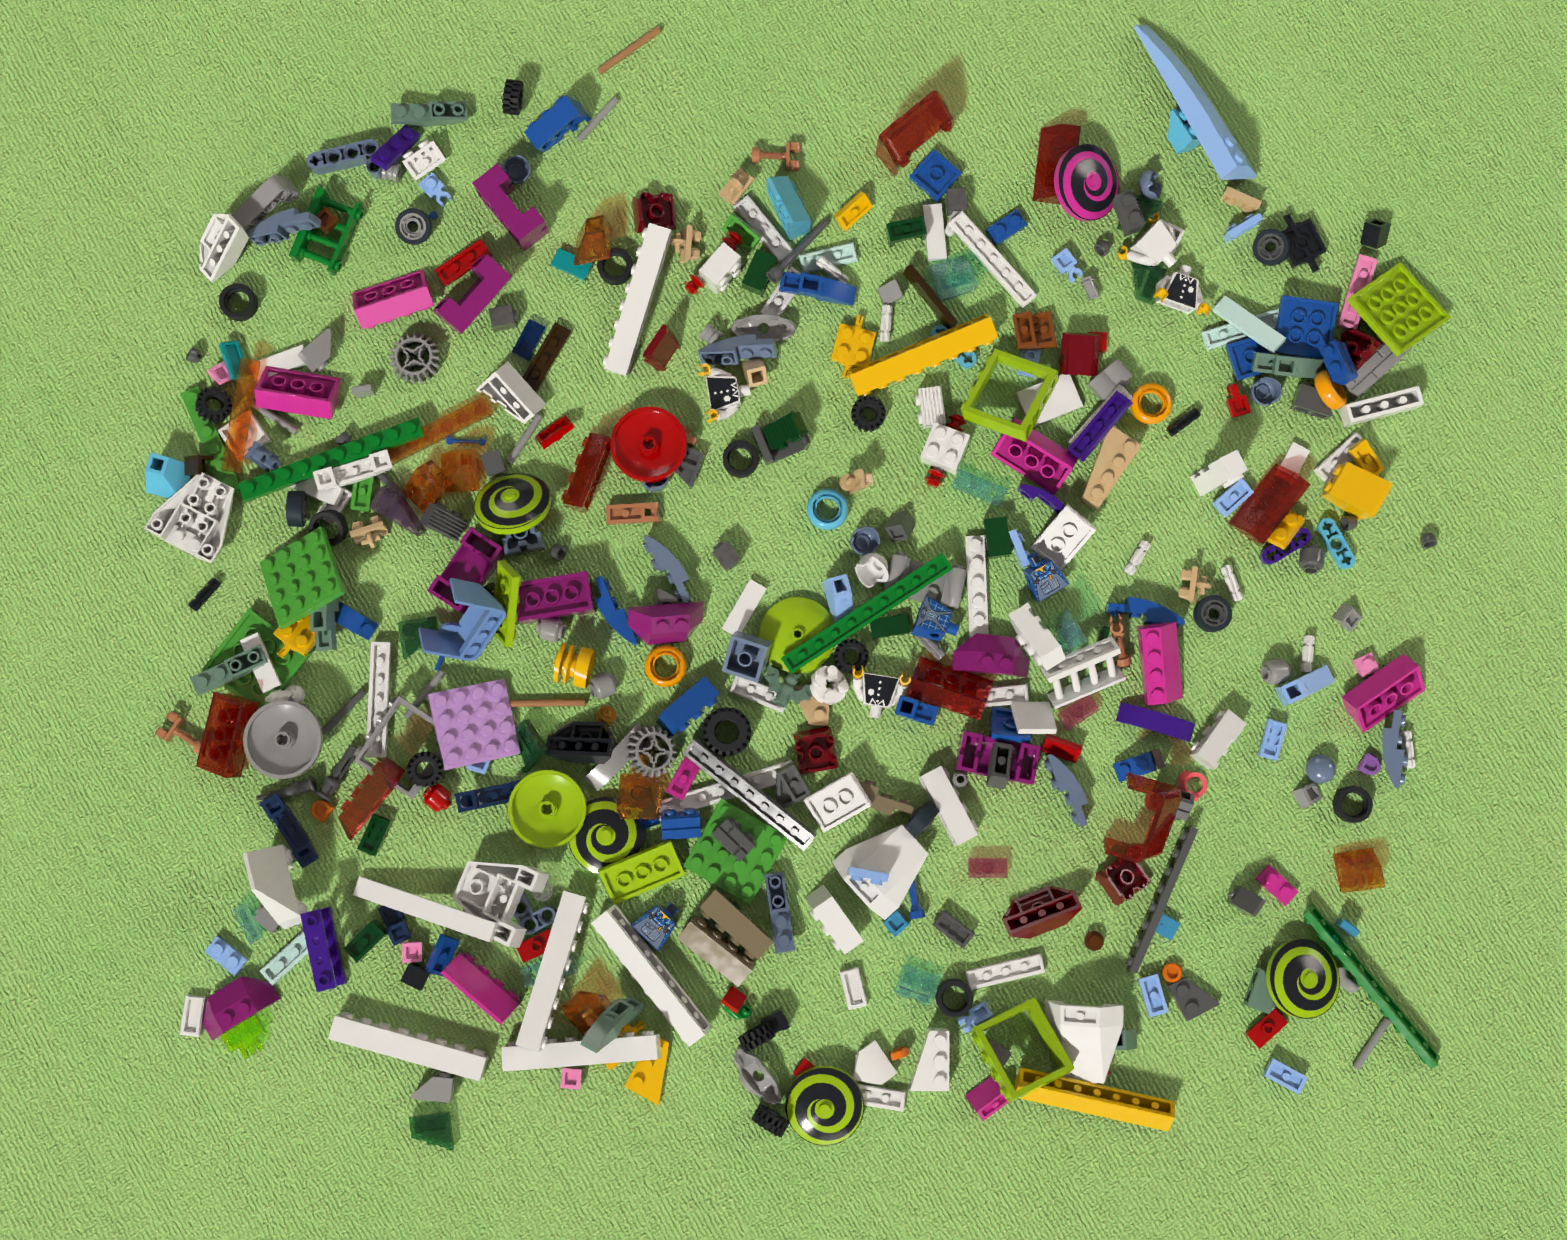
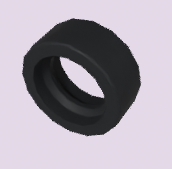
M611 247L600 254L597 260V268L604 282L610 285H621L632 276L633 262L626 250L619 247ZM620 256L625 260L626 270L621 276L612 277L605 272L604 264L609 257Z
M234 283L222 290L219 296V305L228 318L242 322L254 316L258 308V300L249 287L244 284ZM237 292H243L249 297L248 307L240 313H234L228 307L229 298Z
M743 440L730 443L725 448L722 457L726 471L737 478H744L753 474L759 462L758 452L755 447ZM743 448L751 454V464L745 470H737L730 464V454L736 449Z
M331 509L316 513L309 522V533L319 527V522L322 518L330 517L338 526V535L333 539H328L330 546L341 543L348 533L346 518L340 512Z
M1348 786L1337 791L1332 805L1338 818L1345 822L1357 823L1369 817L1372 812L1373 801L1370 794L1362 787ZM1356 793L1361 796L1364 806L1360 814L1351 816L1344 812L1342 809V799L1345 795Z
M955 978L947 979L936 990V1004L947 1016H963L972 1007L973 993L970 987L962 980ZM951 986L960 987L965 993V1003L959 1009H950L943 1002V994Z

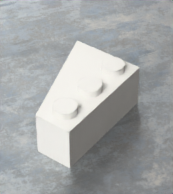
M1229 709L1220 710L1214 717L1215 722L1213 725H1208L1202 732V735H1204L1200 741L1197 740L1190 748L1192 752L1189 755L1206 769H1216L1219 763L1217 761L1222 755L1225 756L1229 751L1227 748L1232 742H1235L1247 724Z
M824 884L805 897L812 908L810 911L811 915L816 921L820 919L823 924L820 926L826 936L829 934L832 936L833 940L831 943L837 951L841 949L846 954L864 941Z

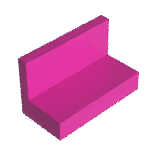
M992 1076L965 1095L983 1121L1008 1103V1100L1000 1093L1001 1087L997 1081L993 1080Z

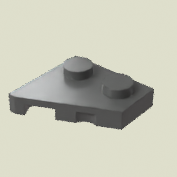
M687 447L685 459L676 473L690 488H693L705 453Z
M793 761L776 770V802L784 809L811 795L808 786Z
M1182 977L1177 982L1167 985L1185 1021H1189L1220 1005L1216 999L1186 977Z

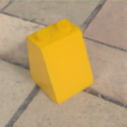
M1345 462L1338 464L1333 469L1332 474L1334 475L1323 486L1324 491L1321 496L1351 516L1356 517L1357 520L1375 517L1393 484L1354 464Z

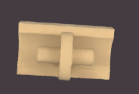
M739 167L719 192V196L734 206L754 181V178Z
M687 225L685 229H682V234L676 233V239L670 240V245L675 247V252L680 253V263H686L689 260L696 261L700 258V249L691 248L692 242H700L701 232L693 230L692 225Z
M857 469L850 474H845L839 480L840 487L848 491L849 495L855 494L867 488V485L874 483L872 472L864 473L863 469Z
M379 515L371 517V525L364 526L362 521L352 523V531L349 532L356 545L361 543L362 545L369 544L371 548H375L376 541L381 540L383 536L389 535V531Z
M1192 566V569H1182L1181 580L1190 581V588L1180 587L1178 594L1179 598L1195 604L1198 588H1200L1199 595L1205 596V589H1211L1212 586L1206 583V576H1201V582H1199L1201 572L1199 567Z

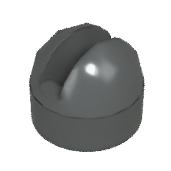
M1101 240L1094 245L1095 252L1101 257L1107 255L1111 248L1110 243L1106 240Z
M192 346L186 356V360L198 363L200 362L198 357L201 358L202 353Z
M1348 515L1341 518V526L1344 531H1351L1358 525V521L1354 516Z
M1426 532L1420 537L1423 548H1431L1438 543L1433 533Z
M561 544L553 545L552 550H550L551 556L559 561L564 559L567 554V548Z

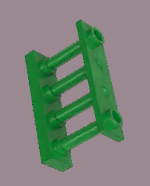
M317 187L307 212H311L316 216L325 206L349 214L350 217L346 225L339 223L334 227V229L343 232L339 242L316 234L315 228L299 231L289 256L301 263L302 258L306 257L327 265L328 272L335 276L341 270L343 256L358 221L363 218L364 208L357 201L353 208L329 199V194L325 189ZM313 240L336 249L332 259L309 251L307 249L309 242Z

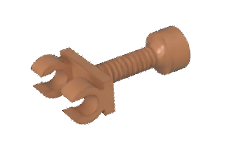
M786 142V152L784 153L763 152L760 150V147H752V162L759 163L761 159L766 158L773 160L784 159L786 161L785 171H800V161H789L790 152H801V143Z
M1118 613L1119 621L1115 622L1112 620L1111 614L1109 617L1110 631L1121 654L1115 656L1116 665L1125 667L1130 665L1132 661L1130 654L1125 651L1122 615Z
M169 711L166 718L174 722L169 731L158 728L155 734L168 742H171L176 735L194 747L193 751L199 756L204 754L209 747V743L204 739L197 740L181 730L180 727L185 719Z

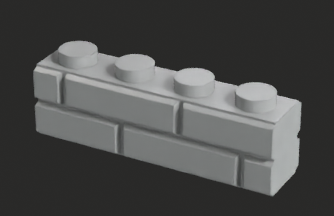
M1381 340L1383 344L1357 371L1358 377L1343 385L1346 395L1354 402L1406 355L1412 347L1397 357Z

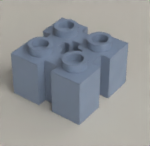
M541 523L526 530L523 537L518 535L519 533L506 535L507 538L502 539L505 554L508 557L523 554L522 549L526 548L530 552L545 550L543 534L540 531L537 532V528L541 527Z

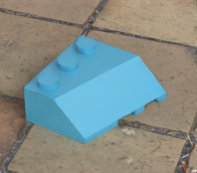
M788 176L767 178V193L789 241L809 233L812 221L804 209L802 199L796 193L797 189L794 182L790 181Z

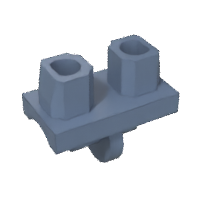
M254 441L252 447H249V452L244 456L267 472L270 469L272 471L278 469L281 464L277 460L279 456Z

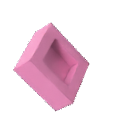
M224 361L207 371L218 387L231 381Z
M1372 652L1352 660L1360 678L1379 670Z
M422 941L401 942L402 963L422 962Z
M563 1067L560 1088L580 1090L583 1069Z

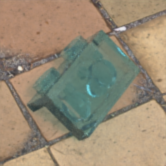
M903 964L894 992L905 998L917 999L921 1004H931L937 992L940 976Z

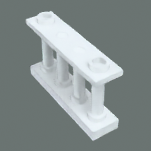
M1112 636L1065 655L1066 659L1047 671L1040 666L1047 681L1053 683L1054 691L1047 694L1055 709L1126 680L1119 666L1114 664L1113 657L1121 654ZM1106 660L1107 669L1097 673L1095 664ZM1088 667L1090 676L1079 681L1078 671ZM1070 675L1072 684L1062 688L1060 679Z

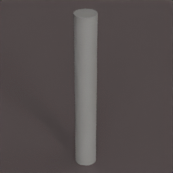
M612 97L576 136V139L582 142L619 101Z
M253 398L248 401L249 406L292 434L296 435L299 428L273 411L256 407V400Z
M536 413L506 462L513 465L542 420V416Z
M439 670L412 704L419 708L428 697V694L434 690L446 674ZM408 709L404 716L410 719L414 712Z
M1384 1017L1352 1065L1355 1069L1360 1070L1390 1025V1020Z

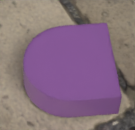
M1365 752L1356 769L1366 775H1375L1380 771L1381 763L1377 757Z

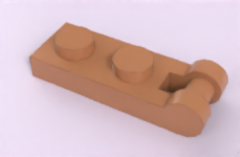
M660 503L606 505L607 525L661 522V517L658 515ZM645 510H651V516H645Z

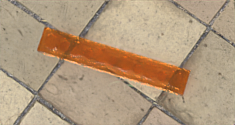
M242 357L240 359L221 466L223 471L241 474L260 361Z
M481 397L422 427L425 437L388 450L392 465L493 415L485 398Z

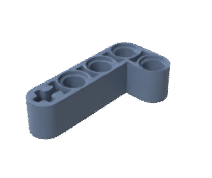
M373 139L313 152L307 157L308 166L317 175L365 164L368 172L374 179H382L381 167L377 171H372L376 164L371 161V155L380 148ZM371 148H376L373 153H368ZM358 152L356 157H350L352 153ZM334 157H339L338 161L332 162Z
M523 892L519 902H523L526 905V911L520 913L516 908L514 916L518 924L527 929L526 934L535 933L553 923L557 913L555 907L546 906L535 912L526 893ZM545 910L552 912L553 917L551 920H546L543 917ZM532 919L535 922L534 930L527 928V920Z

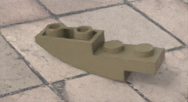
M865 779V782L859 781L872 802L871 808L890 816L893 809L912 814L914 807L910 806V801L901 798L899 802L891 800V795L882 792L881 796L877 795L879 787H876V782Z

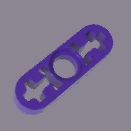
M1300 528L1289 543L1290 550L1288 552H1284L1273 544L1261 551L1260 561L1265 565L1276 563L1309 543L1311 540L1310 531L1306 528ZM1299 533L1305 534L1304 541L1299 540L1294 543L1293 539L1297 538ZM1275 550L1278 552V554L1271 557L1272 561L1265 558L1267 556L1266 552L1272 553Z

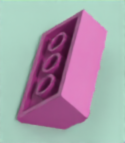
M423 269L352 292L354 312L362 329L373 328L377 324L391 322L395 318L409 316L413 312L427 310L434 306L433 296Z
M266 366L254 389L256 407L332 419L337 408L341 378ZM269 372L278 373L268 377Z
M1014 417V419L1012 420L1013 423L1021 425L1022 421H1020L1016 417ZM1035 429L1032 430L1026 442L1003 434L990 454L1054 495L1078 460L1068 450Z
M1176 622L1137 626L1144 702L1147 705H1157L1183 698Z
M1403 653L1368 679L1363 680L1355 688L1346 692L1342 696V700L1347 712L1360 730L1365 733L1392 714L1394 709L1398 710L1426 689L1419 665Z
M459 953L445 967L441 974L501 1025L520 1005L519 995L512 990L509 992L504 988L505 984L496 977L494 979L490 976V971L484 965L479 966L474 962L475 958L470 953Z

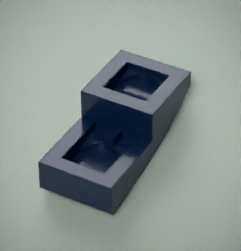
M386 906L378 908L393 946L412 938L403 912Z

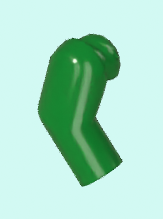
M749 1005L741 1006L737 1013H734L726 1006L722 1008L736 1020L746 1019L752 1014V1008Z

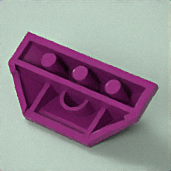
M704 602L628 607L627 624L647 645L685 642L703 621Z
M975 633L953 651L952 670L1027 678L1029 658L1014 637Z
M241 976L207 997L202 1024L213 1041L281 998L269 981Z

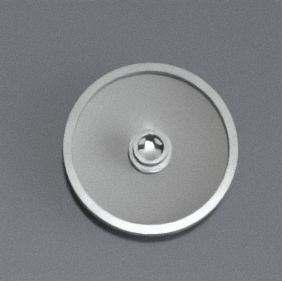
M287 700L268 703L259 708L249 719L243 735L244 751L251 765L265 776L276 779L297 777L308 771L315 764L323 746L321 724L315 714L300 703Z

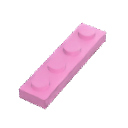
M1362 254L1357 256L1336 326L1348 330H1357L1361 316L1347 300L1371 283L1378 259Z

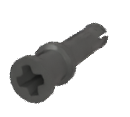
M349 744L330 776L328 775L324 778L325 782L320 790L315 792L316 794L331 802V796L337 787L340 788L342 777L356 757L353 754L357 748Z
M310 775L307 779L293 781L289 786L257 795L256 799L266 800L276 793L282 799L292 796L299 798L304 793L316 792L317 783L315 778Z

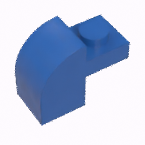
M339 602V611L335 612V622L369 641L379 624L346 604Z
M900 695L895 715L914 722L934 726L939 707Z

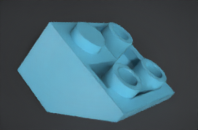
M1180 108L1170 111L1168 140L1177 154L1189 152L1201 145Z
M150 453L145 469L146 493L169 499L187 484L192 476H185L184 462Z

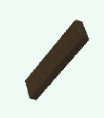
M908 265L903 273L906 279L946 328L955 327L958 321L914 266Z
M556 322L522 377L536 393L572 334L571 330Z

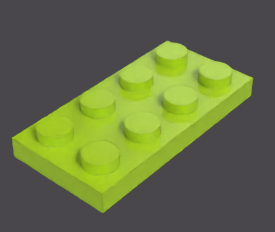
M505 560L497 562L494 596L504 606L506 617L496 631L495 636L505 647H513V639L516 637L515 622L518 619L516 610L517 604H519L518 591L521 586V578Z
M671 839L598 869L613 905L685 875Z

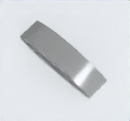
M638 722L613 748L611 758L605 764H596L584 776V779L597 791L629 761L626 760V757L630 756V753H626L625 750L630 749V746L626 743L629 741L633 742L630 739V735H636L635 730L642 729ZM645 737L642 740V742L639 745V748H641L645 744L647 737Z

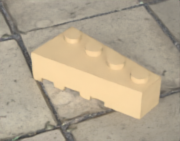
M1113 426L1100 444L1080 501L1094 511L1097 510L1142 445Z

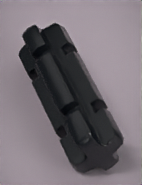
M1193 408L1188 414L1186 413L1174 424L1170 425L1166 431L1171 437L1176 435L1192 423L1193 420L1200 417V412L1197 408Z
M211 578L208 581V585H205L197 593L196 598L188 603L189 607L194 611H198L202 606L201 604H204L214 593V589L217 590L220 587V582L215 578Z

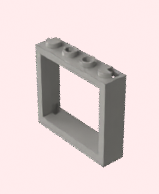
M399 695L398 698L393 696L387 705L390 708L386 715L384 713L380 715L376 721L379 725L375 731L371 729L366 735L365 739L368 741L364 747L360 745L353 754L356 756L354 761L411 799H414L422 786L413 784L409 788L363 758L400 704L434 725L431 715ZM438 748L435 754L441 760L440 750ZM429 762L420 774L423 777L429 776L433 771V767Z

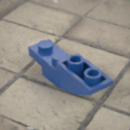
M784 272L779 292L814 297L819 301L854 306L857 287L813 274Z
M602 575L594 578L601 593V597L596 598L595 601L604 618L626 641L634 646H638L637 640H640V637L627 624L628 611L625 612L624 608L616 610L619 605L615 596L611 597L609 590L612 588L608 579L604 580Z
M1127 597L1125 604L1108 603L1105 605V613H1110L1113 617H1119L1118 613L1121 615L1129 614L1130 618H1141V615H1143V623L1150 625L1176 622L1177 629L1185 624V620L1178 614L1149 600Z

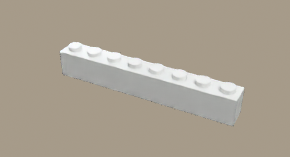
M649 223L648 228L645 227L643 230L642 238L644 241L642 246L639 245L636 254L638 261L637 264L632 266L631 275L633 277L631 282H628L626 285L625 293H627V296L620 305V311H622L620 319L617 318L615 321L614 329H616V332L609 341V355L606 354L603 360L604 369L608 372L627 378L629 376L673 234L671 229Z
M563 891L515 1044L517 1046L540 1052L541 1048L544 1049L548 1037H545L547 1029H551L554 1020L551 1017L553 1009L557 1010L560 998H557L559 990H563L566 979H563L564 972L569 971L572 961L569 959V956L576 949L577 941L575 937L577 933L581 932L583 926L581 917L582 914L587 913L589 903L586 902L587 898L584 896Z
M616 904L591 923L596 932L603 937L608 947L614 951L620 962L625 965L632 977L643 988L645 994L652 999L657 1009L663 1013L668 1023L674 1027L680 1038L689 1047L712 1028V1025L639 933L631 926V923Z
M342 1012L334 1017L328 1037L330 1040L476 1081L483 1079L489 1055H486L483 1050L473 1049L471 1051L466 1049L465 1045L458 1043L450 1045L447 1044V1040L441 1038L432 1040L428 1039V1035L423 1033L414 1035L405 1028H398L396 1030L390 1028L391 1025L379 1022L378 1025L371 1023L372 1020L369 1018H353V1014L348 1012Z
M654 1030L642 1031V1035L635 1036L634 1032L622 1033L623 1037L615 1038L597 1053L580 1045L581 1040H577V1037H566L565 1041L558 1042L557 1038L547 1039L545 1048H541L540 1052L515 1045L516 1041L507 1042V1046L501 1047L503 1071L656 1060L661 1058L660 1034H654Z

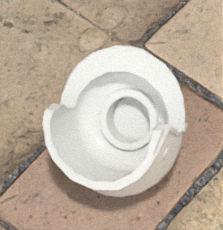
M868 553L860 558L855 567V572L863 585L871 588L877 582L885 583L888 581L889 567L882 555Z

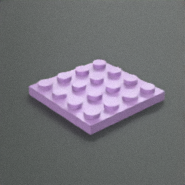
M505 679L428 694L444 771L521 754Z

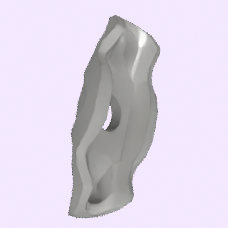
M761 314L736 320L731 325V330L735 336L757 334L758 339H774L776 343L790 338L796 331V325L794 322L779 316ZM761 323H766L769 326V331L765 334L760 333L758 330V326Z
M742 1046L738 1047L734 1055V1063L739 1069L740 1080L744 1087L750 1093L760 1096L766 1104L781 1102L782 1094L773 1073L766 1064L751 1051L745 1052ZM760 1070L764 1074V1079H756L754 1071Z

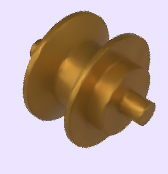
M607 705L601 706L595 714L597 722H606L608 726L617 717L615 710Z

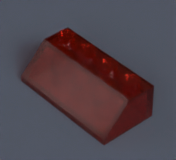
M1058 124L1040 129L1032 201L1060 205L1054 187L1055 169L1061 156L1070 148L1079 145L1081 126Z
M590 433L588 437L584 438L582 443L583 452L581 455L578 454L576 458V470L571 472L568 480L570 483L569 488L564 490L561 498L565 507L584 514L587 513L611 451L610 436Z
M1275 463L1255 488L1254 493L1248 497L1229 521V524L1257 546H1261L1267 541L1311 484L1297 473Z
M920 656L911 678L907 696L968 716L969 718L980 720L993 680L965 671L952 670L951 666Z
M220 692L213 693L196 767L224 778L241 777L246 758L243 746L244 730L251 716L257 711L258 702L241 696Z
M388 757L382 763L378 760L371 769L373 774H367L361 781L363 786L361 788L357 786L350 795L353 798L350 801L346 799L340 807L343 811L338 818L349 840L353 839L393 791L405 772L403 768Z

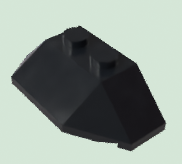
M573 721L559 729L556 733L548 735L544 754L571 763L605 764L611 758L615 737L606 722Z

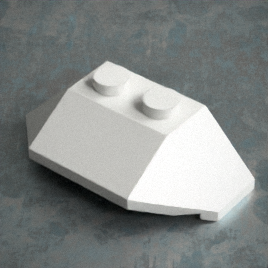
M214 213L200 240L201 263L199 264V269L211 282H215L236 264L249 239L243 227L231 214Z

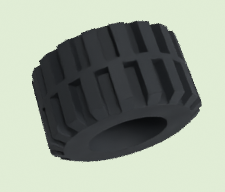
M728 707L719 708L709 714V717L705 720L703 738L707 746L716 754L733 756L742 752L747 747L751 739V726L748 718L741 711ZM730 720L738 726L739 734L735 741L723 743L717 738L716 728L722 721Z

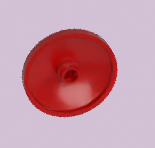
M640 407L628 412L617 422L611 435L610 449L614 462L622 473L633 480L652 483L670 477L679 469L686 456L687 438L683 426L670 412L658 407Z

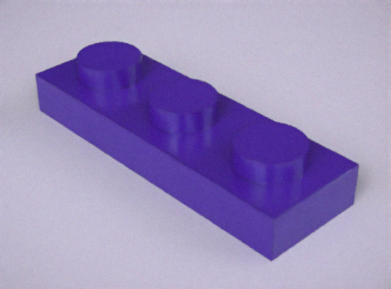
M405 124L371 155V161L387 171L420 140L421 134Z

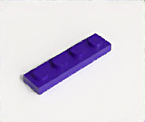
M1116 391L1067 450L1084 462L1133 404L1132 401Z

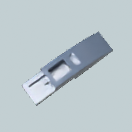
M291 208L263 220L251 229L247 235L254 244L264 246L268 243H280L281 241L289 240L290 233L321 227V219L311 212L302 213L296 208Z
M751 334L714 342L699 349L698 353L702 364L739 365L740 359L777 358L778 351L774 339H758L757 334Z
M648 535L645 536L646 542L643 545L647 554L651 552L654 557L651 562L655 570H660L661 574L669 571L666 576L670 584L674 583L677 588L674 593L678 601L683 600V603L691 602L683 585L690 581L684 568L666 547Z
M1394 709L1392 728L1383 727V755L1389 777L1394 787L1400 789V785H1404L1406 774L1402 773V768L1407 766L1408 755L1405 754V750L1397 749V746H1402L1403 734L1399 733L1400 726H1405L1406 715H1402V710Z
M1052 754L1045 755L1044 765L1046 770L1051 772V785L1054 790L1057 789V792H1066L1064 799L1067 806H1071L1072 813H1070L1073 824H1077V827L1087 825L1082 805L1089 802L1080 783L1059 759Z
M784 872L764 874L776 954L795 951Z

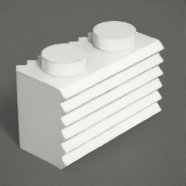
M941 386L918 389L917 394L914 395L915 405L919 406L920 413H917L918 424H922V429L932 428L934 422L945 426L946 417Z

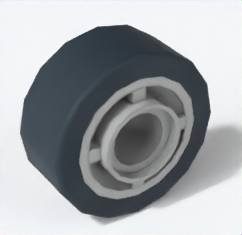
M411 208L402 211L398 215L395 222V230L402 241L411 245H417L427 241L430 237L432 223L428 215L422 210ZM412 221L418 224L416 232H412L409 229V224Z

